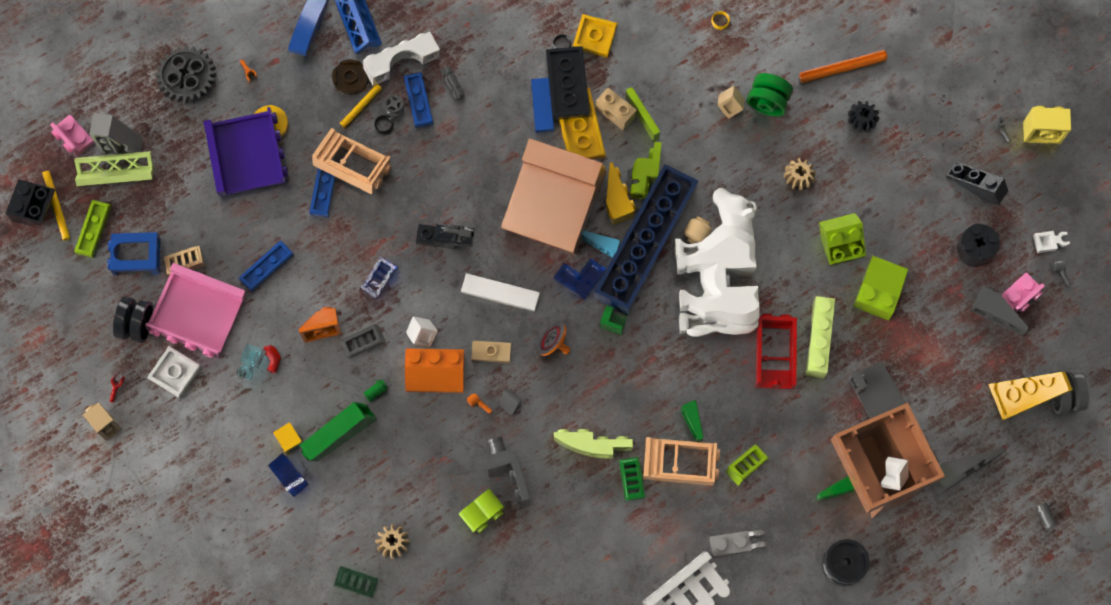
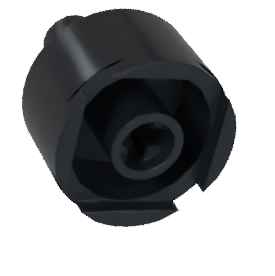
M975 223L968 227L957 243L960 259L971 267L988 264L999 250V234L984 224Z

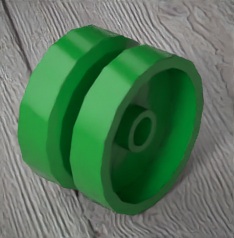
M759 73L755 76L752 84L753 89L749 91L746 102L759 113L780 117L784 115L788 105L787 101L790 100L794 89L788 81L779 76Z

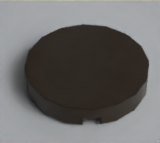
M343 60L337 67L335 66L332 72L334 87L344 95L359 94L368 85L369 78L363 68V64L358 60Z

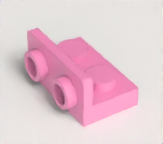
M71 115L67 116L57 125L54 123L50 124L53 128L51 133L58 141L62 139L65 142L63 144L65 149L69 153L74 152L77 157L95 143Z
M1026 272L1002 294V297L1016 313L1018 311L1022 313L1030 306L1028 302L1032 298L1036 301L1043 294L1041 290L1045 285L1043 283L1039 285Z

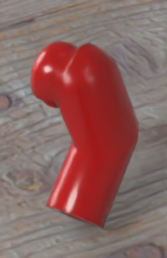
M267 345L263 348V354L270 360L267 371L276 374L281 356L275 346Z

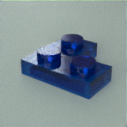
M591 258L580 273L563 263L554 275L553 280L585 300L605 273L606 268Z

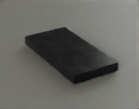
M583 46L546 49L552 119L590 117Z

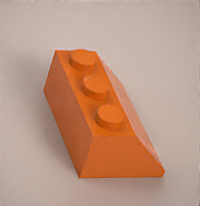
M406 348L405 391L464 393V350Z

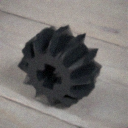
M868 100L865 101V104L861 101H858L857 105L853 104L847 114L850 117L848 123H853L852 129L858 127L859 133L862 132V129L866 132H869L870 128L874 129L880 119L877 116L879 110H874L875 104L869 106Z

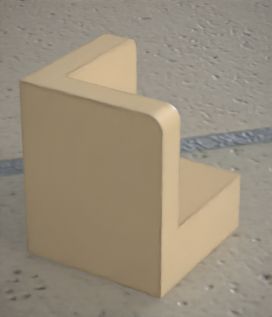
M732 86L719 94L718 107L729 119L744 110L745 99L737 88Z

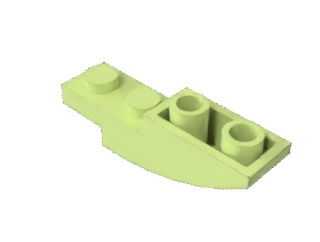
M560 429L558 432H554L555 442L571 451L590 457L613 459V451H632L633 439H628L627 436H619L616 439L601 436L597 437V440H593V432H589L588 429H579L577 432Z

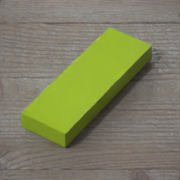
M632 87L628 88L625 98L637 110L636 115L652 141L658 140L660 136L659 128Z
M92 200L74 250L75 254L94 258L112 207L110 204Z

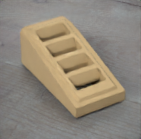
M200 246L191 247L164 257L168 276L171 273V260H174V263L179 265L178 259L181 258L182 266L191 270L205 267ZM193 255H196L197 261L193 262ZM185 257L189 258L188 264H186Z

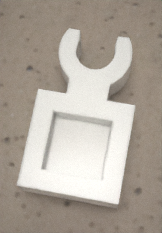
M1054 231L1035 233L1033 237L1037 253L1056 251L1058 249L1057 245L1063 248L1067 247L1070 241L1064 242L1061 237H1066L1068 233L1061 232L1057 236H1055Z

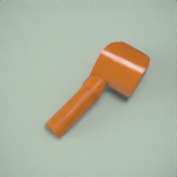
M243 59L240 60L246 72L247 81L251 82L248 77L250 74H254L257 79L256 72L250 69Z
M471 394L467 397L466 400L472 407L478 404L489 414L492 412V409L485 405L477 394Z

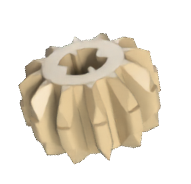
M800 158L797 159V162L792 160L790 165L785 167L784 178H787V184H793L792 189L798 186L801 191L803 186L808 189L810 183H814L816 171L812 170L813 164L807 165V159L804 163L801 162Z
M394 524L391 525V530L389 531L384 526L385 533L378 532V536L382 539L375 540L376 544H382L377 550L379 552L384 550V557L389 552L391 559H394L395 553L401 557L402 553L400 550L402 549L406 552L408 550L403 545L410 543L409 539H404L408 536V533H401L403 530L401 526L396 531ZM394 537L398 542H394L395 545L391 546L388 540L391 541L390 538Z

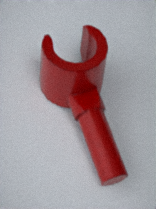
M117 374L111 379L113 388L109 399L110 402H114L118 388L125 382L124 376L121 378L120 383L116 381Z

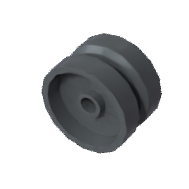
M1079 368L1067 369L1065 373L1072 391L1050 400L1052 409L1056 414L1068 413L1071 409L1075 412L1083 411L1088 408L1089 404L1088 386L1083 372ZM1059 370V371H1053V372H1050L1049 374L1058 373V372H1063V371H1061V370Z

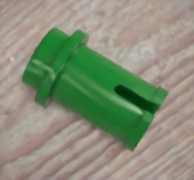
M382 379L376 380L377 383L363 392L369 402H372L381 393H386L388 386Z

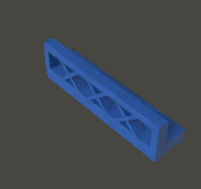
M335 0L354 52L359 54L368 46L379 47L382 42L366 1ZM347 4L350 6L349 15L346 13ZM353 20L356 22L355 31L352 29ZM359 35L362 37L363 43L360 46L358 44Z

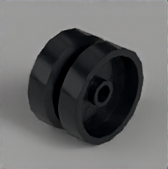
M122 297L114 316V337L123 340L130 337L133 342L144 343L149 335V330L146 329L145 324L149 323L153 314V303L145 300H140L137 303L134 298Z
M851 539L839 540L832 544L823 555L822 569L826 578L834 585L841 587L852 586L859 582L868 572L870 565L869 554L865 547Z

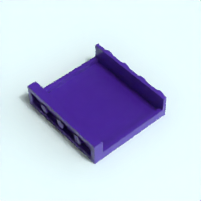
M270 107L267 108L268 111L224 121L214 123L211 120L203 121L216 191L220 197L287 183L288 170L286 166H283L282 159H285L283 148L279 146V141H282L279 130H276L275 126L278 123L276 112L273 113Z

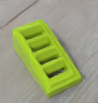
M755 444L728 466L725 472L739 486L769 458ZM752 453L760 460L759 462L751 455ZM740 463L748 470L747 472L741 467Z

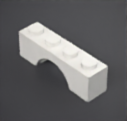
M431 32L421 33L409 41L404 40L397 46L387 47L378 54L367 56L363 60V68L372 85L375 86L390 79V69L397 61L409 58L424 65L438 59L440 49Z

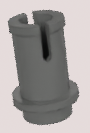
M1047 502L1037 506V511H1035L1039 513L1045 529L1057 524L1050 511L1051 506H1048Z

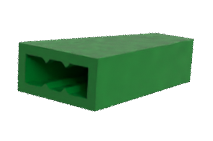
M353 402L300 444L303 450L302 454L308 461L318 462L378 419L367 404Z

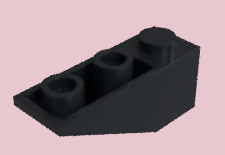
M958 161L953 163L946 174V177L976 196L997 205L1001 203L1008 192L1003 177Z

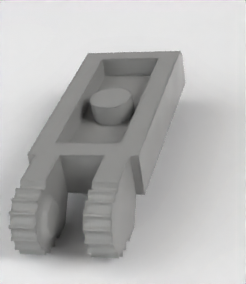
M764 530L744 531L709 537L712 557L751 552L755 549L767 547L766 542L754 544L750 542L751 537L765 535Z

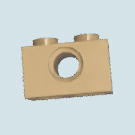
M609 88L596 100L595 109L623 131L636 118L637 110Z
M99 402L96 405L92 404L86 409V413L83 414L95 431L106 441L122 429Z

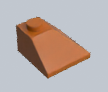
M322 308L321 311L316 312L299 328V333L304 343L342 334L336 308Z

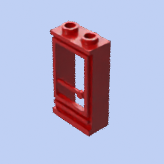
M769 313L761 314L758 320L759 326L756 329L755 388L794 389L797 379V317H792L789 314H783L780 317ZM762 329L790 330L789 358L762 356ZM762 360L765 362L768 360L789 361V370L762 369Z

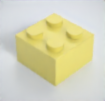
M1045 106L1032 107L1023 121L1024 142L1061 144L1071 131L1070 109H1064V107L1060 106L1054 108H1045Z

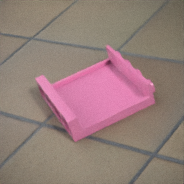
M173 263L170 268V276L149 323L145 324L146 329L153 336L159 337V335L167 337L166 340L171 343L177 344L180 342L185 344L184 347L189 350L195 351L198 349L203 351L202 354L207 357H219L245 299V290Z

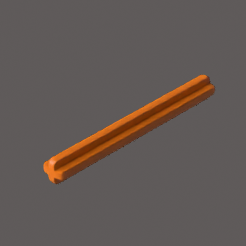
M885 50L801 72L799 79L801 83L883 62L887 60L888 56Z

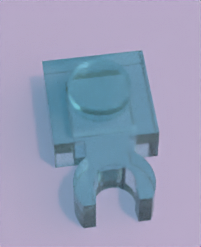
M247 343L240 358L243 366L237 370V375L243 377L246 372L245 378L251 380L254 374L253 368L259 369L266 351Z

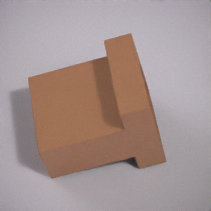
M529 138L522 157L523 165L501 228L576 255L582 239V233L585 231L597 193L601 190L607 170L601 162Z
M908 403L841 431L831 439L866 513L870 512L872 518L908 503L921 489L935 484L945 477ZM888 457L908 460L909 477L900 491L881 487V482L886 476V459Z

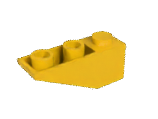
M613 162L609 165L606 211L612 225H616L634 218L636 207L633 200H629L627 196L629 194L628 188L625 183L622 184L620 170L618 167H614Z

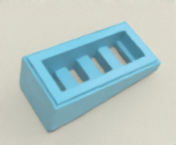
M583 231L582 241L610 257H614L619 248L620 240L588 231Z

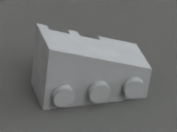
M108 112L93 114L89 134L102 155L141 152L144 138Z

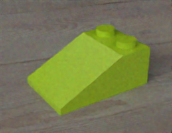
M872 255L853 307L889 321L897 305L908 269Z

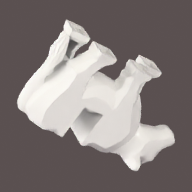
M718 188L713 194V202L719 209L722 224L702 242L686 244L681 239H675L674 242L678 274L699 271L701 276L700 282L704 291L702 297H695L686 290H680V311H690L696 314V316L687 313H680V334L687 332L688 335L693 337H700L713 332L738 335L753 332L759 326L758 286L728 287L730 286V278L752 277L755 272L753 220L757 213V205L743 196L731 194L724 188Z

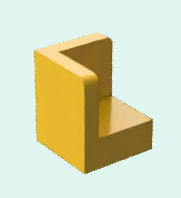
M290 422L273 432L287 456L291 454L289 450L302 442Z

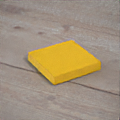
M582 14L573 47L583 46V52L608 58L618 23Z

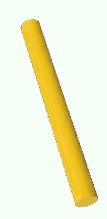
M44 171L42 174L46 187L55 189L50 171ZM55 190L51 203L63 241H67L70 239V235Z

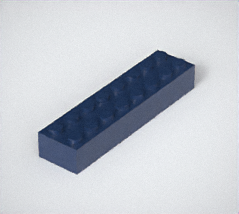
M664 164L594 292V299L614 307V309L626 315L630 313L695 193L699 180Z

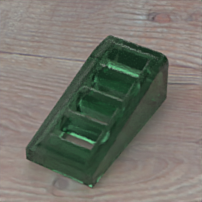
M340 566L337 570L333 587L372 598L378 578ZM343 573L347 574L344 584L341 583ZM354 576L353 584L349 586L350 578ZM359 578L362 579L360 589L356 588ZM368 580L370 581L368 591H364L366 582Z

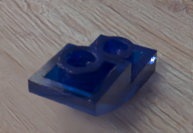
M284 453L280 454L268 465L293 497L309 485L300 471L295 468Z

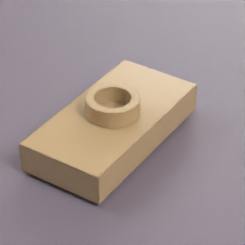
M472 342L471 361L510 363L511 343Z

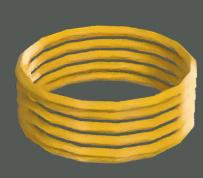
M723 11L714 13L711 20L713 27L719 30L727 28L730 22L729 15ZM721 14L727 17L728 23L725 26H717L713 18Z

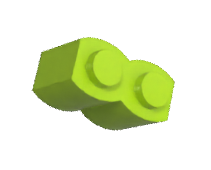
M488 489L459 513V516L474 534L477 531L480 534L488 528L487 523L492 519L496 521L504 514L502 511L505 508L493 492Z

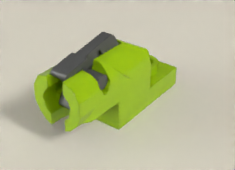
M654 141V147L649 150V158H637L633 168L627 170L628 192L631 198L646 199L651 184L656 181L659 174L662 142Z

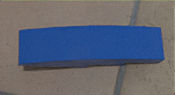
M307 0L288 47L289 52L307 56L310 44L313 43L317 29L319 30L328 0Z

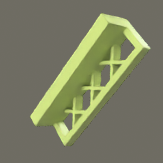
M151 151L75 158L77 170L76 186L152 180L155 172ZM147 157L148 166H141L136 163L139 158ZM125 159L131 164L126 168H122L117 163L119 160ZM101 161H107L112 166L109 169H103L98 165ZM80 163H88L93 168L90 171H82Z

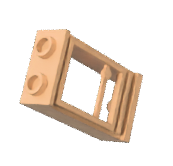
M333 128L330 129L312 155L313 166L370 194L375 189L380 188L383 181L382 178L384 175H388L392 168L390 156L387 157L336 132ZM343 147L349 151L344 159L340 160L339 164L332 159L339 148ZM352 152L377 164L368 178L343 166Z
M646 437L643 480L712 486L715 480H718L719 468H716V461L720 460V449H717V443ZM664 447L675 448L673 473H663ZM678 448L708 450L707 476L676 474L678 471Z

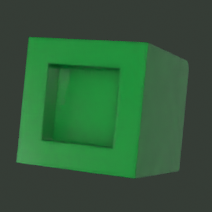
M606 305L600 321V328L622 335L627 317L613 312L614 307Z

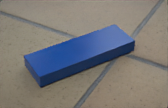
M422 72L405 75L404 81L415 128L434 125Z
M549 78L531 79L535 133L554 131V123L552 119Z
M319 168L317 170L309 213L310 215L329 217L336 177Z
M280 240L238 279L252 293L291 259L294 253Z

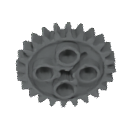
M185 45L184 50L177 47V52H174L172 49L170 50L172 55L164 54L166 60H159L162 66L156 67L159 72L155 73L158 78L156 82L160 85L159 89L161 92L164 91L165 97L169 96L171 101L176 98L177 103H180L183 99L185 104H187L188 99L195 103L196 97L202 100V94L208 96L206 90H213L210 84L216 83L213 77H216L217 74L214 71L216 67L213 64V60L209 58L207 52L203 54L201 48L196 52L195 46L189 50L187 45ZM183 62L182 66H176L178 63ZM201 66V69L194 70L196 67ZM178 79L176 83H171L172 80ZM191 83H196L194 87H189Z

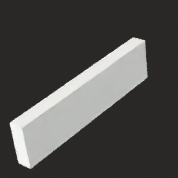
M467 273L461 289V293L533 312H535L540 292Z

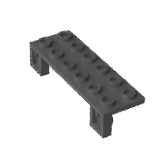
M882 361L860 372L856 370L847 378L870 419L906 404ZM932 450V452H933V454H934L936 460H937L938 463H939L938 458L936 457L934 451Z

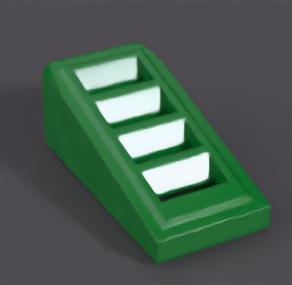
M693 400L682 405L680 411L695 441L702 442L703 432L697 402Z
M639 457L619 460L625 501L645 498ZM635 465V468L625 469L624 466ZM636 473L637 476L626 477V474ZM638 481V484L627 486V482ZM639 489L640 491L628 494V490Z
M849 476L820 492L816 499L822 501L855 492V488Z

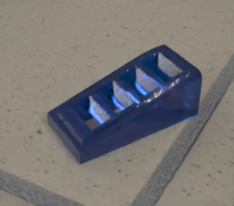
M380 256L360 289L378 298L398 266ZM384 264L385 266L389 267L390 270L387 271L383 269L381 266ZM378 270L386 275L385 278L377 274ZM375 277V278L379 279L380 281H382V283H381V284H378L377 282L373 281L372 279ZM369 283L377 287V291L368 287Z

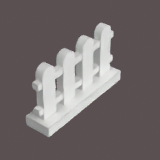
M702 552L642 602L644 605H670L673 602L675 605H692L684 595L687 590H690L698 600L694 605H715L712 597L716 593L720 597H727L730 594L727 584L730 582L727 579L722 580L714 569L717 567L716 564L708 562L712 557L708 552ZM699 570L701 573L695 577L693 573ZM703 577L713 588L709 593L699 582ZM684 582L685 586L679 589L678 585ZM668 594L670 598L664 602L662 598Z

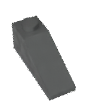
M981 287L969 311L1023 336L1028 330V326L1002 295L991 287Z

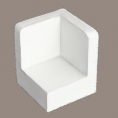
M413 316L406 334L413 344L431 347L437 334V329L429 319Z
M888 457L886 459V476L881 482V487L900 491L909 477L908 460Z

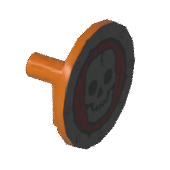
M561 322L554 323L543 333L537 346V351L540 355H550L557 348L565 354L570 352V348L564 344L566 336L565 324Z

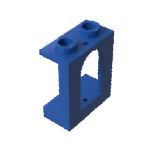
M157 232L111 234V240H108L110 258L107 260V267L114 276H117V272L150 271L152 275L160 274L161 238ZM149 242V260H118V245L123 243Z

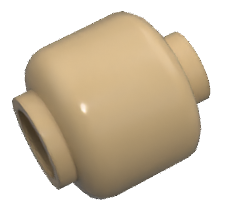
M698 216L696 219H690L684 230V235L688 237L687 242L694 244L702 242L708 237L712 231V228L709 226L710 222Z

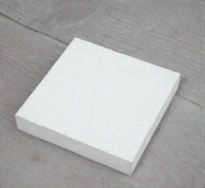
M168 346L147 378L176 397L181 398L202 366L171 346Z

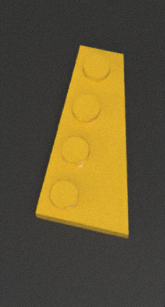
M1065 372L988 384L1002 420H1007L1072 391Z

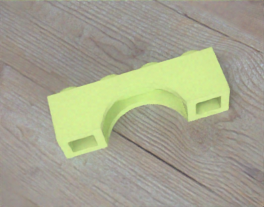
M816 296L813 301L811 339L806 360L805 376L824 379L828 372L835 299Z

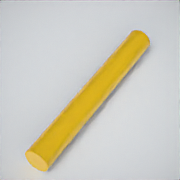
M378 84L375 85L339 124L346 128L382 90V87Z

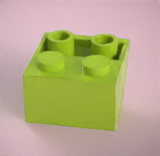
M855 213L819 222L821 241L830 265L866 256L863 223Z

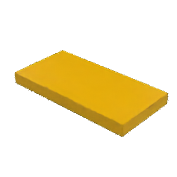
M589 87L587 88L590 117L559 119L566 151L594 160L606 157Z

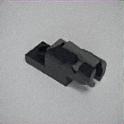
M436 223V226L419 224L416 244L454 249V246L472 247V237L474 238L475 229L474 227Z

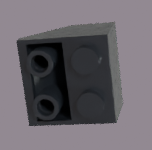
M18 179L5 214L11 221L28 226L42 225L55 189Z

